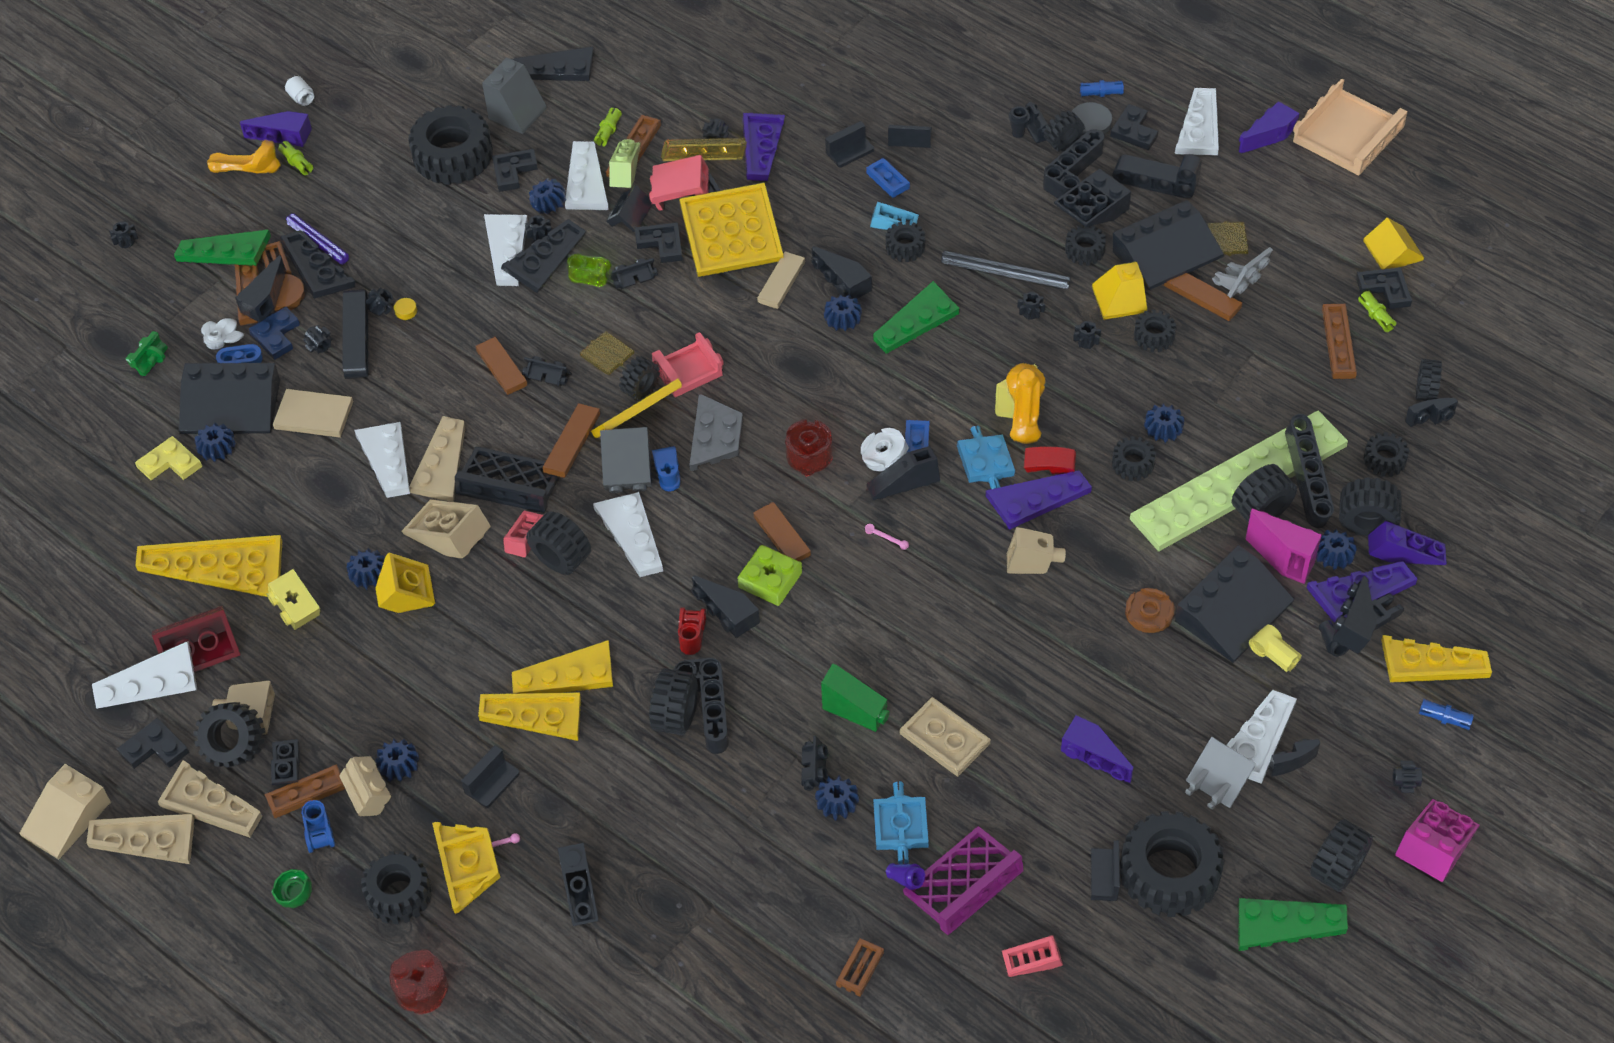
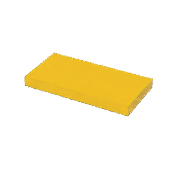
M679 378L591 431L595 438L600 437V430H612L681 388L682 383Z

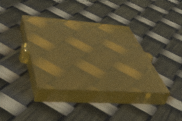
M1224 221V223H1208L1211 233L1224 254L1228 256L1232 254H1248L1244 222L1228 223Z
M606 331L596 340H592L591 344L580 352L581 357L607 375H610L619 366H623V363L634 354V350Z

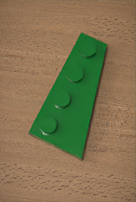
M268 229L181 240L174 257L176 262L256 266L271 234Z
M932 281L873 334V340L887 354L959 315V307Z
M1239 898L1238 900L1239 951L1248 950L1249 947L1253 946L1267 947L1278 942L1287 941V943L1298 942L1299 939L1311 937L1312 939L1347 933V905Z

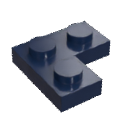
M284 307L262 322L250 327L249 332L264 350L276 360L293 349L292 343L284 334L299 326L300 323L298 318L287 307Z

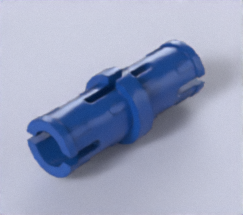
M1099 80V82L1080 83L1081 97L1090 95L1105 97V95L1123 94V80L1114 82Z
M1423 699L1419 710L1420 715L1440 720L1445 725L1449 723L1467 730L1470 729L1474 716L1473 714L1453 709L1451 705L1446 704L1444 706Z

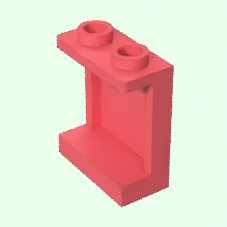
M702 155L653 166V175L650 176L652 191H650L649 196L651 203L655 204L659 211L663 210L664 201L693 194L697 196L708 193L709 168Z
M700 332L696 334L695 343L667 356H664L660 350L652 353V361L660 368L658 372H660V378L665 385L678 378L682 383V387L672 393L675 398L723 376L722 366L724 362L721 355L713 351L710 340L708 338L705 339Z

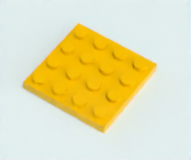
M765 183L680 199V206L698 277L778 262L781 258H784Z

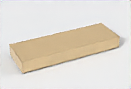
M784 252V258L779 260L757 297L758 303L778 309L804 266V257Z

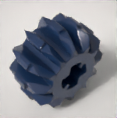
M547 178L544 182L539 181L538 185L532 186L533 190L529 192L530 203L540 214L546 213L548 215L551 211L556 212L557 208L563 207L562 203L566 201V193L564 187L556 179L549 180Z
M840 294L838 298L832 296L831 300L826 302L824 318L829 327H834L836 331L841 328L846 332L848 327L854 329L856 324H860L862 308L857 298L851 299L850 294L846 297H842Z
M1164 403L1161 407L1154 405L1152 410H1148L1144 422L1148 437L1154 436L1155 441L1163 439L1166 443L1168 439L1175 441L1177 436H1181L1184 417L1181 416L1180 410H1174L1173 405L1166 407Z
M215 422L210 427L205 425V430H198V436L195 437L196 450L206 461L212 459L216 462L218 458L225 460V455H232V449L235 448L233 432L225 424L218 426Z
M1337 529L1333 533L1326 530L1321 535L1316 556L1317 562H1323L1324 568L1332 566L1333 570H1335L1339 566L1345 569L1347 564L1353 562L1354 555L1356 554L1357 548L1354 545L1353 537H1347L1346 532L1340 534Z
M369 548L363 553L358 550L357 556L350 555V562L347 563L346 567L349 580L354 582L357 588L362 585L366 590L369 585L376 587L385 560L384 555H381L378 550L371 552Z
M393 739L390 745L384 742V749L377 750L376 767L382 777L387 776L390 782L394 778L401 782L404 776L411 778V771H417L419 755L416 753L415 746L408 744L405 739L399 743L396 739Z
M840 775L834 781L828 776L827 784L820 782L819 790L815 793L818 810H823L825 817L832 814L835 821L838 815H842L846 819L848 812L854 813L856 805L859 803L856 785H851L849 778L842 781Z

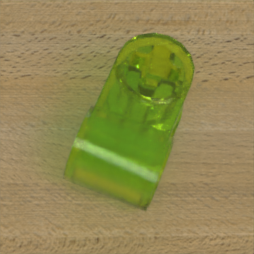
M573 254L567 260L568 277L574 283L601 287L607 282L606 274L611 268V263L603 257Z

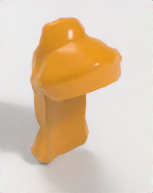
M264 140L252 155H226L219 152L211 154L207 161L208 168L213 173L231 170L252 173H275L281 166L276 158L275 143L269 140Z
M1020 363L1013 367L1006 377L1008 391L1015 403L1010 437L1016 442L1030 444L1037 442L1042 434L1037 420L1039 417L1040 396L1045 388V377L1034 365Z

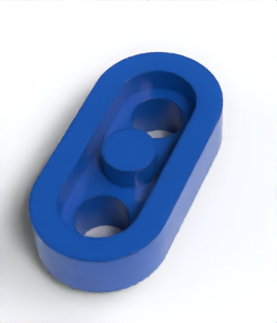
M254 344L226 347L216 354L217 363H261L263 359L261 349Z

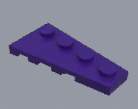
M743 113L747 180L768 181L785 115Z
M1402 561L1375 567L1373 571L1361 573V571L1351 573L1350 576L1338 578V576L1330 577L1327 581L1320 583L1316 581L1308 582L1307 589L1335 623L1339 615L1343 613L1340 611L1342 604L1349 598V595H1347L1349 587L1353 582L1358 583L1363 576H1366L1368 579L1372 601L1388 594L1393 596L1415 585L1417 578Z

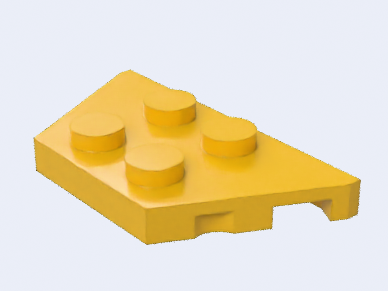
M434 822L432 824L452 908L456 914L500 878V873L488 828H469L465 825L457 824L455 827L443 826L441 822Z

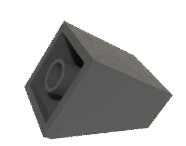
M506 57L482 82L489 120L523 134L547 109L524 64Z
M647 427L600 430L604 489L609 490V493H621L623 489H633L635 492L646 491L647 487H652L650 436Z

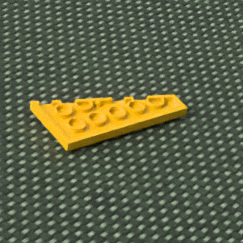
M281 535L137 546L135 566L140 572L267 597V593H269L268 584L280 577L282 538Z

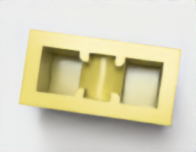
M294 569L268 584L269 593H267V597L273 606H279L282 611L280 616L287 626L291 624L294 630L320 615V607ZM288 598L296 600V603L288 602Z

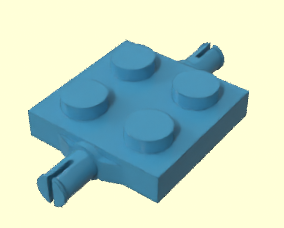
M973 426L970 429L973 439L959 440L957 443V449L969 483L977 481L989 482L991 489L1000 488L998 480L1012 477L1015 474V468L1003 434L986 437L982 435L980 426Z
M894 782V796L887 799H873L876 850H898V863L903 864L902 855H904V864H908L909 849L928 848L925 797L904 796L903 782H899V791L897 782Z

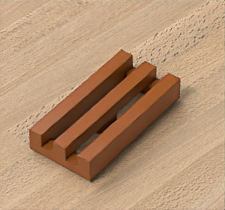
M281 242L267 244L262 253L265 266L269 265L265 251H270L274 261L277 257L273 248L278 247L286 274L292 275Z
M860 938L838 977L836 986L839 988L844 987L846 991L850 993L853 991L857 996L861 997L884 954V948ZM862 948H867L850 981H846ZM872 952H876L858 986L855 985Z

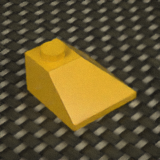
M1137 262L1115 265L1092 284L1103 320L1141 314L1147 311L1143 277Z
M388 553L375 587L378 606L397 613L433 606L435 599L428 565Z

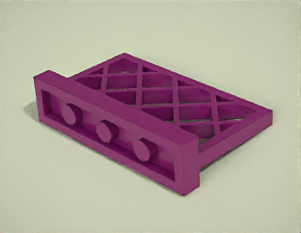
M978 826L924 871L925 881L921 887H929V895L918 896L914 893L916 889L909 890L906 887L903 889V893L940 924L941 930L949 935L1024 871L1022 856L1015 850L1010 852ZM978 837L986 842V847L971 848V843ZM986 854V863H971V855ZM989 854H1001L1005 857L1000 862H989ZM957 855H967V863L952 864V859ZM985 869L983 877L970 878L971 870ZM967 870V879H952V871ZM938 871H948V879L933 880V875ZM967 885L966 891L963 894L951 895L952 886ZM948 886V895H933V887ZM933 902H947V907L940 913L932 908Z

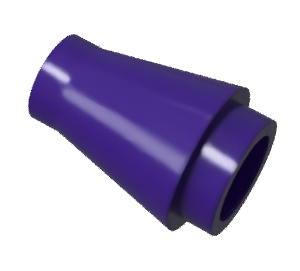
M891 863L886 869V876L889 879L898 882L909 890L920 888L925 881V872L918 864Z

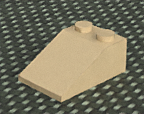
M429 500L402 532L404 535L445 556L463 558L469 554L471 548L483 538L485 532L491 526L478 505Z
M64 764L46 784L21 829L20 835L59 860L89 827V820H95L111 801L101 785Z

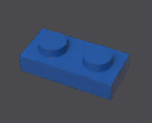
M884 158L866 167V173L892 198L910 188V182Z
M906 420L905 441L909 447L907 452L928 446L929 421Z

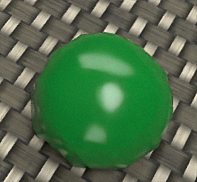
M290 869L278 876L271 893L276 902L281 906L296 908L302 906L310 898L312 883L303 870Z

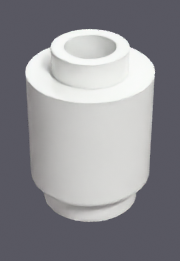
M295 76L287 81L285 90L297 104L307 106L314 100L313 90L301 77Z

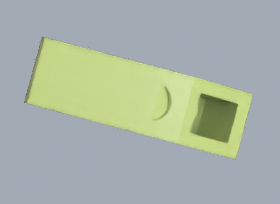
M625 139L618 143L610 160V187H632L635 179L640 143L634 142L631 139Z

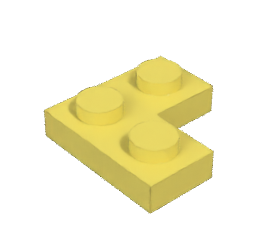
M173 436L135 462L137 468L150 480H153L169 467L184 480L202 467L200 460Z

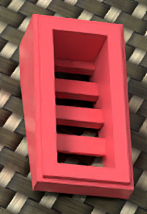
M524 510L504 537V551L516 556L526 557L531 549L526 539L527 532L543 515Z
M1053 935L1002 951L1009 977L1063 966L1058 945ZM1045 950H1050L1051 957H1046ZM1039 951L1041 960L1036 961L1034 952ZM1028 953L1030 963H1025L1023 954ZM1017 955L1020 966L1015 967L1012 956Z

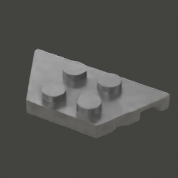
M699 395L690 458V471L697 470L698 465L710 462L712 465L720 462L722 459L739 456L743 414L704 395Z

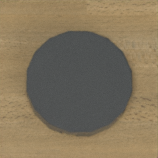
M1094 102L1083 103L1072 110L1084 123L1085 130L1083 131L1085 133L1089 130L1097 129L1105 134L1112 126V114L1102 104Z

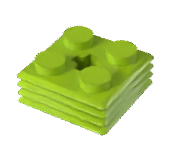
M760 545L738 576V587L779 606L802 574V563L769 547Z

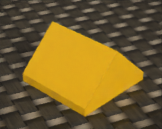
M1388 217L1363 240L1381 269L1398 268L1424 260V256L1404 226Z

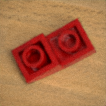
M1062 447L1025 448L1024 469L1027 473L1050 470L1052 475L1074 472L1076 451L1075 449Z

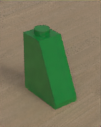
M831 665L821 682L822 709L877 732L881 724L884 725L889 717L890 711L887 710V699L838 665Z

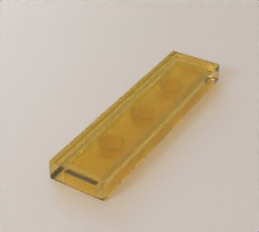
M745 138L665 140L661 158L663 161H676L702 155L704 160L742 159L747 142Z

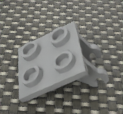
M1269 247L1245 266L1230 262L1227 264L1229 267L1225 268L1227 274L1222 272L1215 273L1216 276L1212 278L1213 282L1218 286L1222 285L1230 291L1227 295L1229 298L1237 293L1242 294L1250 283L1252 285L1255 284L1261 277L1259 272L1270 262L1268 257L1273 249Z
M1211 737L1186 779L1191 786L1189 789H1186L1185 793L1191 796L1194 791L1200 789L1213 799L1208 803V808L1213 810L1219 803L1231 808L1255 768L1256 763L1214 737Z

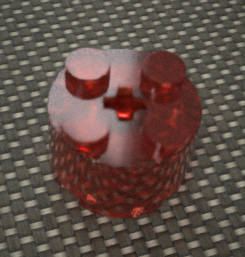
M806 419L797 421L788 428L785 448L786 459L789 465L805 476L819 472L829 465L832 461V436L827 425L817 420L815 422H807Z
M423 949L409 952L391 964L390 984L397 1003L401 1008L413 1011L415 1014H425L437 1009L441 1005L445 994L448 992V981L440 960L431 951Z

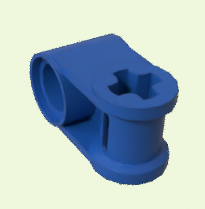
M675 446L652 450L661 488L665 491L678 489L681 480Z
M318 800L307 802L302 808V817L309 853L314 852V849L325 846L335 847L333 831L323 803ZM315 814H320L317 818H311Z

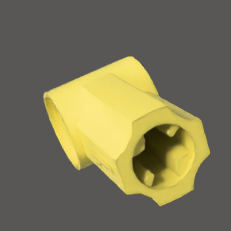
M1272 625L1264 626L1249 640V646L1255 654L1260 657L1267 656L1286 672L1291 671L1301 659V654L1283 641L1280 632Z

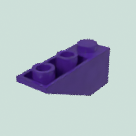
M1277 102L1272 108L1269 107L1263 117L1255 120L1252 127L1241 134L1239 138V152L1244 153L1285 140L1293 132V128L1299 119V112L1280 102Z
M290 111L242 120L240 122L244 138L261 141L269 140L282 144L284 141H288L291 145L304 147L312 130L308 114Z
M1385 521L1368 535L1369 555L1391 563L1403 561L1410 564H1447L1444 543Z
M1075 715L1062 738L1061 752L1072 759H1079L1087 763L1093 769L1105 771L1117 780H1124L1130 783L1134 767L1098 725Z

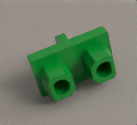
M152 331L148 337H143L139 341L137 351L130 353L126 357L128 364L135 368L141 376H146L156 362L162 363L165 360L164 352L168 347L160 340L159 334L155 331Z

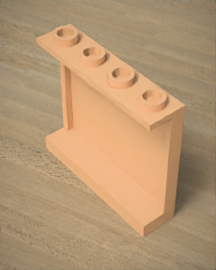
M1341 79L1336 85L1330 87L1326 96H1322L1313 109L1310 108L1302 121L1299 120L1293 128L1295 133L1293 142L1359 176L1402 130L1408 111L1400 108L1392 115L1342 90L1344 79Z

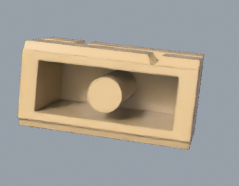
M371 756L350 758L346 768L343 769L339 777L359 816H375L380 814L385 807L384 805L391 798V795L376 767L375 761Z

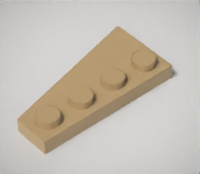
M442 417L409 486L410 493L454 502V477L460 466V452L465 433V422L463 420Z
M184 760L158 801L162 808L180 814H193L197 820L249 838L262 818L259 810L238 796L232 795L226 791V788L214 783L205 774L196 771Z
M193 814L89 820L87 845L89 848L190 864L195 818Z

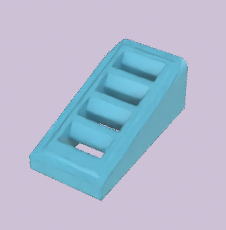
M877 202L870 227L888 230V228L892 229L893 224L898 226V222L902 221V224H906V220H910L909 225H912L913 222L917 224L919 215Z

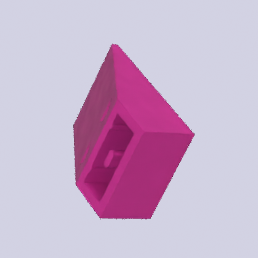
M1252 508L1246 540L1282 576L1305 584L1315 564L1321 534Z
M1432 799L1406 831L1395 856L1443 882L1477 831L1479 824L1470 817L1450 809L1447 804Z

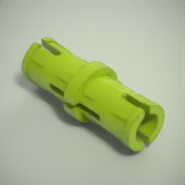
M610 108L606 118L601 121L599 125L601 127L594 138L597 145L601 146L602 144V146H606L611 134H614L616 131V124L622 116L619 109L615 108L614 110V108Z
M288 141L283 142L287 148L282 144L279 145V152L287 158L291 166H295L303 175H308L304 168L310 173L312 172L313 165L304 158L300 150H296Z
M1370 291L1361 294L1362 297H1359L1358 301L1369 312V317L1371 319L1374 318L1383 328L1384 332L1391 331L1394 328L1393 326H1396V321L1386 312V307L1379 303Z

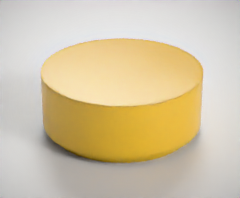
M410 298L398 300L394 305L395 315L401 320L413 318L417 313L415 301Z

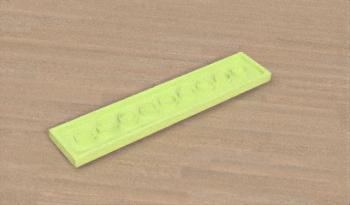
M1319 411L1307 416L1312 422L1321 460L1347 447L1348 440ZM1286 428L1130 514V520L1159 552L1234 510L1235 508L1231 500L1235 490L1255 470L1268 464H1276L1289 478L1295 476L1285 437Z

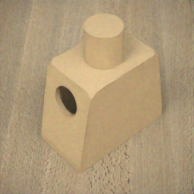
M1016 527L1007 551V573L1044 574L1048 571L1051 562L1064 563L1065 548L1053 547V536L1051 534Z
M270 681L232 685L229 687L227 699H214L212 706L229 702H240V704L249 705V710L255 709L258 712L256 717L262 718L263 723L260 726L265 728L266 733L264 734H267L275 693ZM226 720L229 728L238 730L234 723Z

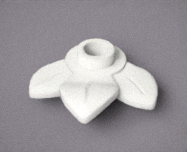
M230 318L222 319L218 323L206 322L201 329L204 335V343L210 349H220L225 343L237 342L244 337V334L235 331L237 321Z

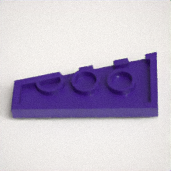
M1080 470L986 490V497L1007 527L1012 529L1091 493L1092 486Z

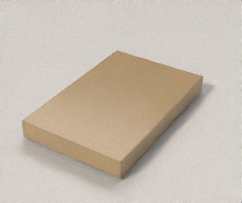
M286 389L273 423L274 429L341 437L353 404V399L348 396Z
M933 697L900 729V735L957 777L988 747L991 740Z

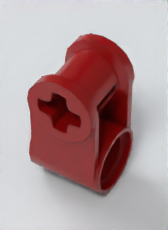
M683 607L680 608L678 636L680 650L684 654H696L702 647L703 631L706 625V609L693 611L686 610Z

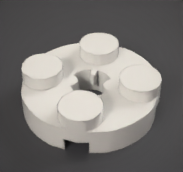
M884 428L881 429L882 432L876 435L873 432L864 440L861 446V454L869 469L884 471L907 453L908 444L898 430ZM888 447L886 451L880 452L881 449Z

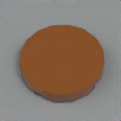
M285 275L274 309L275 312L284 307L292 310L300 305V301L305 297V288L299 278L294 275Z
M1144 588L1130 595L1126 602L1125 615L1128 622L1135 629L1146 633H1156L1170 626L1174 618L1175 606L1165 592L1154 588Z

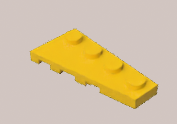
M1383 635L1381 640L1390 682L1490 678L1492 674L1487 651L1456 646L1453 649L1444 648L1440 644L1431 642L1430 645L1415 643V640L1404 638V641L1394 640L1392 636Z
M609 640L512 672L513 694L564 693L613 687Z
M580 693L480 694L478 716L479 720L483 722L578 741L581 695Z

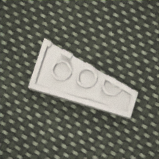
M1195 88L1183 128L1181 129L1179 141L1175 148V154L1218 155L1216 88Z
M573 141L566 191V210H608L594 142Z
M484 214L497 286H519V281L503 271L501 266L507 260H512L522 250L524 251L526 238L525 223H528L527 215Z
M397 422L354 430L386 497L410 494L401 423Z
M639 492L593 503L594 510L600 515L606 528L611 531L615 541L621 546L625 556L639 577L663 571Z
M189 641L93 683L92 688L96 709L197 690Z
M1272 690L1255 710L1254 715L1249 721L1244 723L1239 733L1227 744L1228 747L1256 763L1248 779L1262 784L1271 756L1276 751L1296 704V698Z

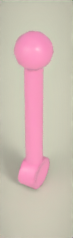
M873 524L865 526L867 534L874 533L900 545V548L904 550L909 547V543L906 540L900 541L875 529Z
M514 833L509 838L492 842V846L495 847L510 842L518 843L520 836Z

